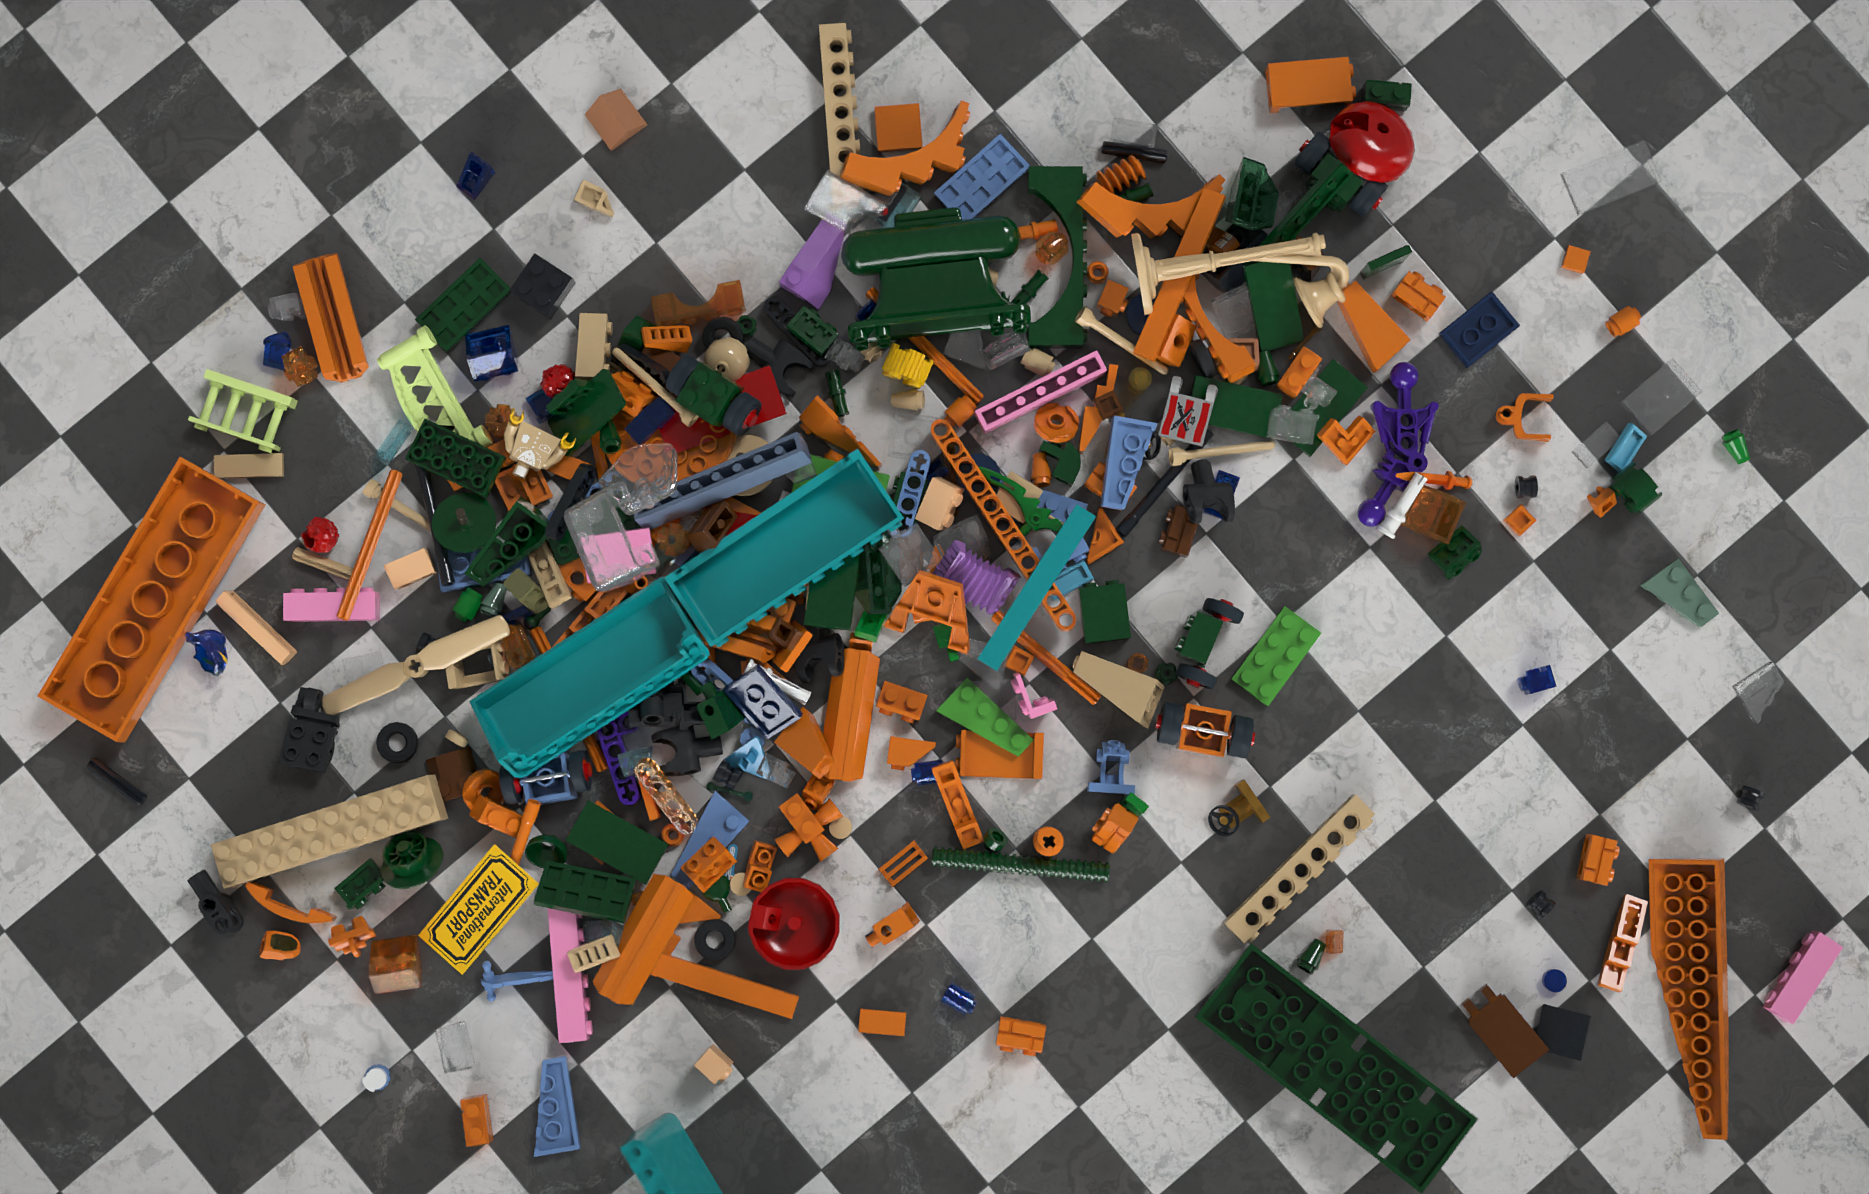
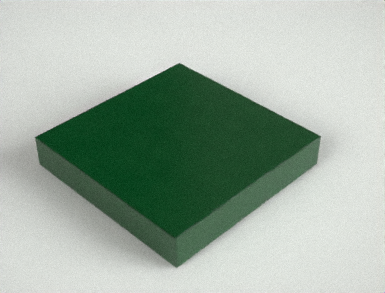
M1405 245L1369 261L1360 272L1363 280L1404 262L1412 253L1410 246Z

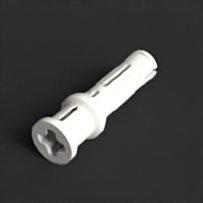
M1415 472L1394 508L1388 509L1387 517L1381 526H1378L1376 529L1394 539V534L1398 527L1406 521V512L1428 479Z
M750 659L744 673L757 665L753 659ZM760 666L789 698L803 705L807 703L811 695L810 691L777 676L771 668L768 667L766 669Z

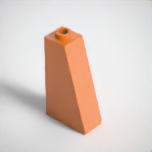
M1355 280L1351 285L1347 283L1342 289L1346 301L1343 303L1337 301V304L1370 370L1375 373L1411 339Z

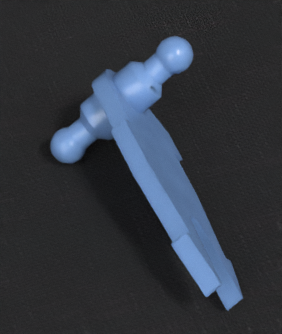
M484 961L482 964L484 973L482 974L481 985L487 991V999L491 1002L496 999L494 994L496 988L553 979V971L546 970L494 975V972L491 971L490 961Z

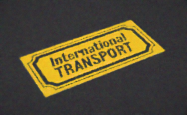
M494 844L418 936L463 975L539 883Z

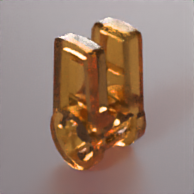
M509 625L510 635L502 639L507 662L513 668H521L534 660L535 654L522 625Z

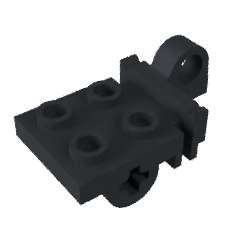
M679 679L678 684H674L673 681L628 710L629 727L675 726L676 721H679L680 730H688V727L691 725L704 724L697 709V704L700 702H686L685 682Z
M300 687L295 705H292L291 714L297 720L290 719L278 760L279 764L325 774L327 764L331 762L334 754L335 735L338 734V731L333 726L340 727V719L336 715L319 712L324 695L323 691L310 687Z

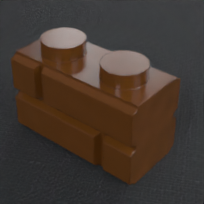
M726 501L709 505L686 536L699 552L716 548L737 519V514Z
M1175 505L1173 510H1168L1165 522L1169 524L1166 531L1162 530L1158 543L1162 544L1160 550L1187 558L1198 523L1190 521L1185 507Z

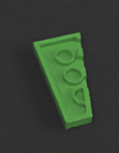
M968 678L936 710L938 713L1017 757L1034 741Z

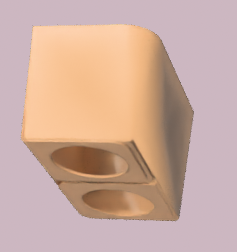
M424 548L383 566L394 589L397 590L438 573L429 548H426V551Z

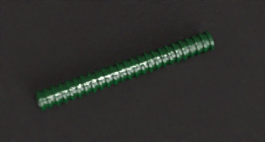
M934 846L932 851V867L940 865V868H943V866L950 868V866H953L954 869L961 867V870H964V868H968V870L975 868V871L982 869L983 872H986V870L990 872L997 870V873L1004 871V874H1007V872H1011V874L1018 872V875L1025 873L1026 876L1030 873L1032 876L1039 874L1040 877L1047 875L1048 878L1052 875L1054 878L1061 876V879L1068 877L1070 880L1074 877L1075 880L1082 878L1083 881H1086V879H1089V881L1096 879L1097 882L1104 880V883L1109 881L1110 875L1109 862L1102 864V862L1098 861L1097 864L1094 861L1088 863L1087 860L1080 862L1078 859L1075 862L1073 859L1066 861V858L1059 860L1057 857L1053 860L1052 857L1045 859L1044 856H1041V858H1037V856L1031 858L1030 855L1023 857V854H1020V856H1016V854L1009 856V853L1002 855L1001 852L995 854V852L987 854V851L980 853V850H977L976 853L973 850L966 852V849L959 851L958 848L954 851L952 848L945 850L944 847L937 849L936 846Z

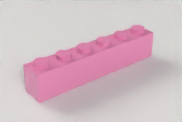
M1096 350L975 410L974 415L985 435L1104 376L1107 369Z
M548 908L559 1043L586 1041L590 1038L589 1035L593 1034L592 1021H588L587 1011H591L590 997H586L585 988H589L588 974H584V970L577 973L574 972L567 955L569 950L585 942L584 928H580V919H583V915Z

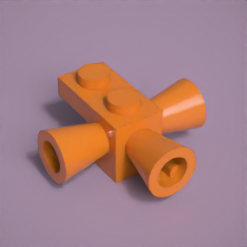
M798 793L779 806L795 829L774 839L787 857L803 841L806 844L811 842L820 862L839 849L822 834L825 831L824 825L843 817L830 798L815 815L810 811Z

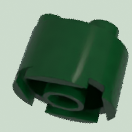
M1632 461L1610 479L1611 485L1608 487L1615 492V496H1622L1626 501L1623 505L1631 514L1634 512L1641 514L1662 497V492L1657 493L1655 491L1658 486L1642 468L1639 470L1635 469L1636 463Z

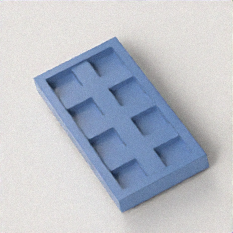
M999 134L934 192V196L945 208H959L962 220L972 219L978 216L1025 174L1030 165Z

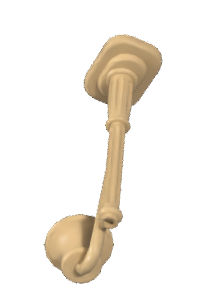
M1139 233L1131 234L1145 315L1153 312L1152 299L1156 297L1155 287L1158 285V282L1187 277L1210 270L1215 272L1217 267L1249 261L1329 266L1331 271L1326 274V278L1319 281L1308 282L1303 281L1300 277H1293L1297 292L1318 328L1323 327L1325 312L1337 301L1341 303L1346 301L1342 289L1348 283L1349 268L1340 258L1321 255V249L1326 248L1324 235H1318V233H1313L1312 237L1230 252L1213 254V251H1209L1206 254L1179 256L1155 261L1154 258L1150 257L1149 248L1143 246L1141 235Z

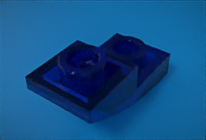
M659 396L624 429L638 445H643L676 412Z

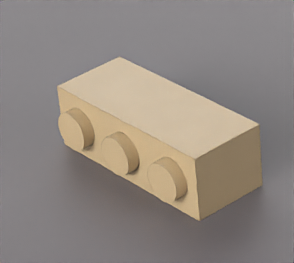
M580 313L575 370L576 379L590 381L602 369L610 371L607 357H611V343H608V337L613 334V323L609 322L607 314Z

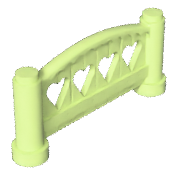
M426 325L417 329L415 335L379 355L380 357L377 358V362L382 370L388 369L390 371L399 403L417 432L424 418L429 420V415L424 413L425 406H444L435 422L436 424L455 426L453 432L486 448L493 444L489 432L482 424L473 428L429 349L436 346L437 342ZM403 366L421 367L412 384L407 383L406 376L402 374L401 369ZM414 386H432L423 404H420L417 400L418 396L414 395Z

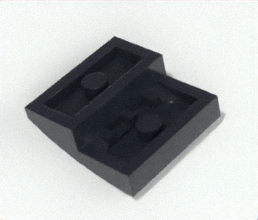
M1543 1004L1536 1034L1549 1048L1547 1053L1581 1061L1591 1016Z

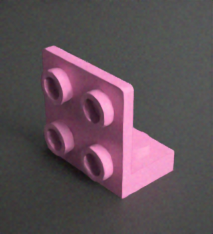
M1017 672L1013 673L1014 679L1010 681L1016 694L1020 693L1022 700L1018 701L1024 715H1028V717L1033 719L1057 710L1055 701L1051 698L1048 699L1046 696L1033 700L1034 705H1031L1020 674Z

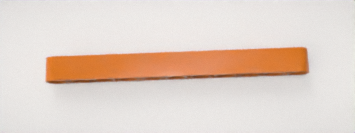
M944 419L935 420L931 425L933 440L1025 580L1028 581L1040 560L951 425ZM938 426H944L947 429V433L943 436L936 435L934 431ZM950 445H957L960 450L957 454L951 455L947 452V448ZM964 463L970 464L972 467L971 472L968 474H964L959 470L960 466ZM976 482L982 483L985 487L980 493L974 492L971 488ZM988 501L995 502L997 505L996 510L992 512L987 511L984 508L985 503ZM1000 520H1006L1010 526L1007 530L1001 531L997 528V523ZM1012 539H1018L1021 541L1022 547L1014 550L1009 546V542ZM1026 557L1032 558L1035 562V565L1030 569L1024 568L1021 564L1022 560ZM1053 583L1041 604L1060 631H1071L1076 624V615L1056 584ZM1056 596L1060 603L1056 607H1050L1047 604V598ZM1062 615H1068L1072 618V624L1070 626H1063L1060 624L1059 618Z

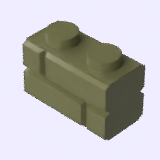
M520 568L516 569L504 581L503 585L516 599L535 614H539L548 607L541 586Z

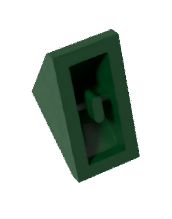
M636 315L623 330L618 346L628 344L642 352L644 349L641 334L642 327L657 326Z

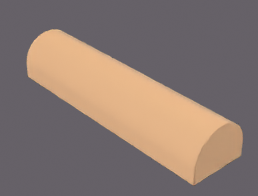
M223 591L217 598L216 604L281 665H285L295 656L297 650L234 591Z

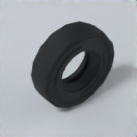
M725 316L710 320L703 330L702 339L706 349L715 341L714 335L718 329H725L729 332L731 338L739 340L741 343L743 341V333L739 324L732 318Z
M1198 339L1191 342L1189 348L1202 376L1207 378L1216 376L1215 364L1203 341Z
M389 723L378 733L376 740L377 750L381 757L389 762H405L412 758L417 751V734L406 723ZM397 733L403 735L406 740V745L401 751H393L389 746L390 737Z
M711 919L698 927L694 937V944L702 957L718 961L726 958L732 952L736 936L733 928L727 922L720 919ZM711 931H718L723 935L724 942L720 948L713 949L707 945L706 937Z

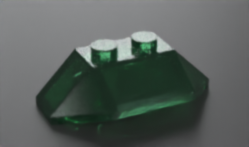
M1247 157L1242 158L1230 191L1225 222L1251 231L1273 227L1279 192L1272 178L1266 172L1265 164Z
M887 531L881 533L883 538L873 545L868 542L862 546L864 551L860 555L855 597L868 615L890 614L892 607L902 592L898 545Z

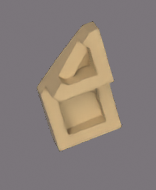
M583 179L573 201L613 217L614 211L611 208L606 191Z

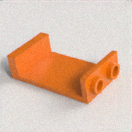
M1349 57L1268 63L1265 69L1269 113H1278L1280 108L1332 103H1344L1345 107H1347L1356 98L1355 86L1351 85V77L1354 74L1353 64H1349Z
M961 730V735H956V748H960V758L956 757L955 767L957 771H960L959 776L1042 779L1044 733H1027L1034 741L1017 757L973 731Z

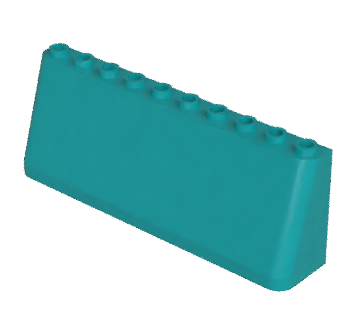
M856 449L723 538L716 548L705 550L664 577V579L710 647L715 644L717 647H720L729 641L728 635L734 631L738 635L748 628L746 623L752 619H755L756 622L768 615L767 609L772 606L777 609L787 602L785 597L791 593L794 596L798 595L806 589L804 586L811 580L813 583H816L825 577L824 571L830 567L834 571L844 564L842 559L848 555H851L852 558L864 551L863 545L868 542L873 545L883 538L881 533L887 529L892 532L902 525L900 521L904 517L860 451Z
M662 576L619 605L614 606L602 616L594 619L562 642L557 643L545 653L537 656L525 666L517 669L508 677L497 682L491 688L480 693L469 702L497 761L514 777L522 778L705 661L709 656V650L673 590Z

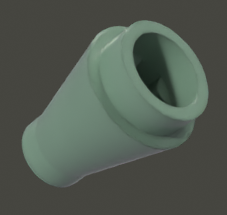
M495 582L493 588L481 602L482 607L480 611L491 617L501 614L507 588L503 584Z

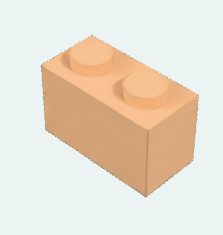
M932 477L915 519L936 530H947L954 521L953 514L956 507L963 500L962 493L964 488L942 477Z
M712 1044L694 1065L714 1085L718 1080L722 1083L733 1071L731 1068L733 1061L715 1044Z

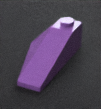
M828 211L779 281L781 288L818 311L831 292L847 222Z

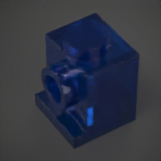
M1550 665L1540 667L1541 672L1539 668L1525 671L1526 676L1517 679L1520 690L1524 691L1525 695L1557 687Z

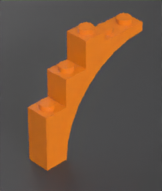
M961 100L956 105L948 124L941 134L931 143L917 151L889 158L866 157L850 152L845 158L839 178L890 197L894 192L899 191L902 183L900 178L922 185L931 179L934 171L933 167L951 174L955 173L963 167L966 158L963 156L965 148L957 145H960L964 132H961L963 124L966 125L970 116V111H967L970 103Z
M1218 174L1191 196L1177 202L1165 204H1142L1126 200L1109 192L1095 182L1086 189L1077 200V203L1116 238L1121 235L1126 236L1133 229V224L1150 239L1157 235L1160 237L1168 229L1167 225L1183 238L1204 188L1220 193L1223 190L1221 185L1226 179Z

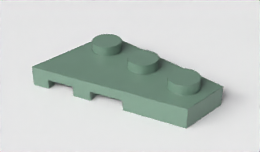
M1679 559L1674 560L1640 585L1645 590L1656 595L1659 600L1670 605L1676 612L1697 627H1702L1720 614Z

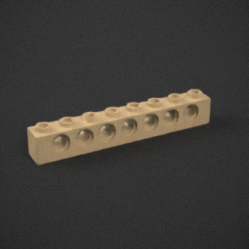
M846 23L819 25L832 202L833 206L859 205L860 198L864 197L863 187L853 183L844 185L839 178L844 165L839 160L840 156L848 155L850 152L860 153V140H855L854 133L859 131L858 118H853V110L857 109L856 96L851 95V88L855 87V76L850 74L849 66L854 65L853 52H848V44H852L851 30H846ZM834 45H840L843 48L838 53L831 51ZM835 67H842L844 69V72L840 75H836L832 71ZM837 89H844L846 94L838 97L834 92ZM843 110L848 115L843 119H839L836 117V113ZM842 132L848 133L850 136L845 141L837 138Z
M1352 794L1222 923L1242 943L1247 941L1251 943L1259 935L1258 930L1263 925L1267 927L1276 918L1274 914L1279 909L1283 911L1291 904L1290 898L1295 893L1299 895L1308 887L1306 882L1312 876L1317 878L1325 870L1323 866L1328 861L1333 862L1341 854L1339 850L1344 845L1349 846L1357 838L1355 834L1361 828L1365 830L1372 824L1373 820L1371 818L1375 815L1373 811L1356 794ZM1348 815L1354 819V825L1349 829L1344 825V819ZM1332 831L1338 835V841L1333 845L1327 840L1328 834ZM1318 847L1322 852V856L1319 860L1315 861L1311 857V852L1314 848ZM1298 864H1303L1306 868L1305 874L1301 877L1295 874V867ZM1282 880L1289 882V889L1285 893L1280 892L1278 888ZM1266 896H1271L1273 905L1265 909L1262 905V900ZM1250 912H1254L1257 915V921L1252 925L1246 922V915Z

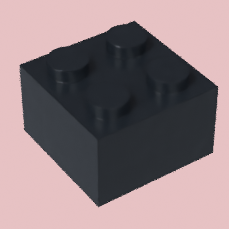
M534 253L509 291L513 296L551 320L576 282L571 276Z

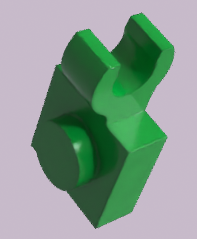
M945 624L933 626L939 649L946 647L950 662L959 660L958 652L948 648L952 627Z

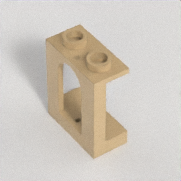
M504 639L484 648H491L495 670L465 676L463 661L460 660L445 668L448 688L462 689L498 682L508 677L509 665L505 661L504 651L506 650Z

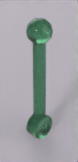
M709 782L706 785L709 791L717 790L741 796L746 801L753 799V793L750 791L743 793L716 786L713 782Z

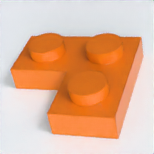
M1358 415L1346 430L1337 420L1330 418L1318 432L1317 436L1342 464L1348 465L1376 431L1364 417Z

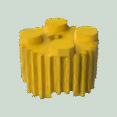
M892 343L882 366V375L893 380L895 378L902 379L903 385L913 389H920L921 386H924L934 361L931 359L924 360V354L912 349H899L900 345Z

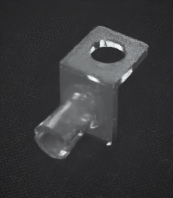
M1321 364L1317 366L1301 389L1307 395L1304 400L1305 406L1307 407L1311 403L1308 409L1312 410L1316 409L1319 404L1327 407L1337 394L1335 389L1316 377L1322 367Z

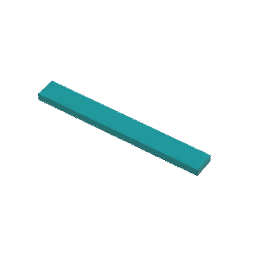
M1076 504L977 658L979 661L998 671L1096 518L1095 515Z

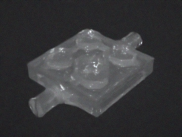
M917 523L906 530L899 531L897 528L890 532L892 535L890 540L879 548V551L904 587L912 582L919 570L929 573L941 561V558Z

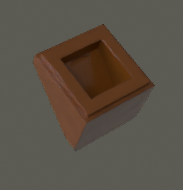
M777 617L768 638L778 649H787L796 628L780 617Z

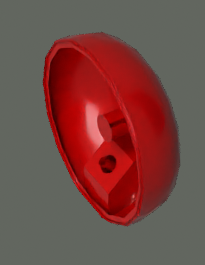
M1370 101L1349 104L1330 123V145L1337 158L1354 174L1369 181L1385 183L1399 179L1409 169L1415 153L1413 134L1406 121L1394 110L1383 104Z
M784 878L768 885L755 898L752 903L748 932L755 950L768 963L784 970H803L820 963L833 950L840 933V914L833 897L820 884L805 878Z

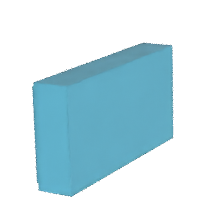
M1628 423L1605 458V461L1619 473L1631 463L1647 435L1634 424Z
M1083 559L1062 570L1054 583L1064 596L1083 586L1082 584L1094 580ZM1051 596L1053 601L1058 599L1056 596Z

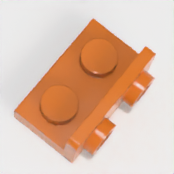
M884 681L876 707L880 708L879 713L891 717L893 713L902 715L900 720L913 724L914 720H920L928 695Z
M712 837L681 866V870L705 893L737 861L715 837Z

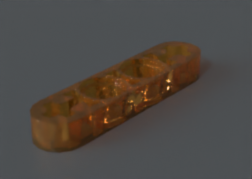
M643 758L638 761L634 772L641 784L680 833L685 835L693 833L698 824V818L655 761L650 758ZM643 767H644V768H649L650 771H649V772H648V771H644V772H643V771H642V768H643ZM654 784H663L665 787V791H657L654 788ZM667 802H677L679 809L673 810L669 808ZM683 821H685V822L690 821L691 824H690V825H689V824H685V825H684V824H683Z

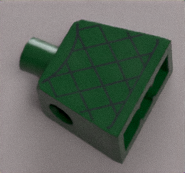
M711 680L699 687L705 699L697 704V709L712 739L730 731L746 718L742 711L723 692V689L716 690Z

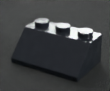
M1240 217L1225 231L1238 240L1240 246L1235 250L1258 247L1268 236L1265 231ZM1245 263L1217 267L1215 272L1210 270L1201 273L1217 290L1229 297L1246 282L1243 269Z

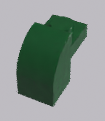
M1043 440L1038 452L1046 453L1047 456L1059 461L1052 474V478L1072 487L1081 467L1079 452L1069 442L1063 450L1060 448L1061 445L1059 443Z

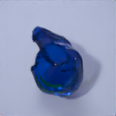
M204 629L196 633L186 632V641L195 646L196 654L193 658L198 660L205 672L219 677L224 672L228 662L225 647L226 638L223 633L213 629Z

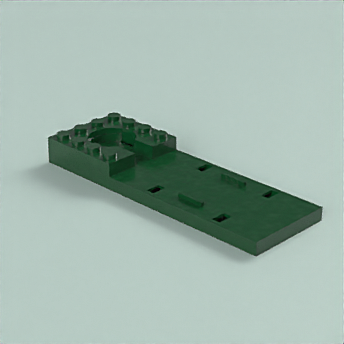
M1252 943L1248 945L1194 1016L1421 1194L1478 1120L1476 1116ZM1267 986L1281 996L1278 1000L1265 990L1264 987ZM1242 1018L1254 1027L1256 1031L1253 1033V1031L1245 1028L1239 1020ZM1361 1034L1367 1041L1357 1052L1351 1048V1045ZM1430 1087L1435 1091V1094L1425 1105L1419 1098ZM1321 1088L1327 1094L1316 1106L1310 1099ZM1389 1141L1395 1147L1384 1159L1378 1153L1385 1143Z

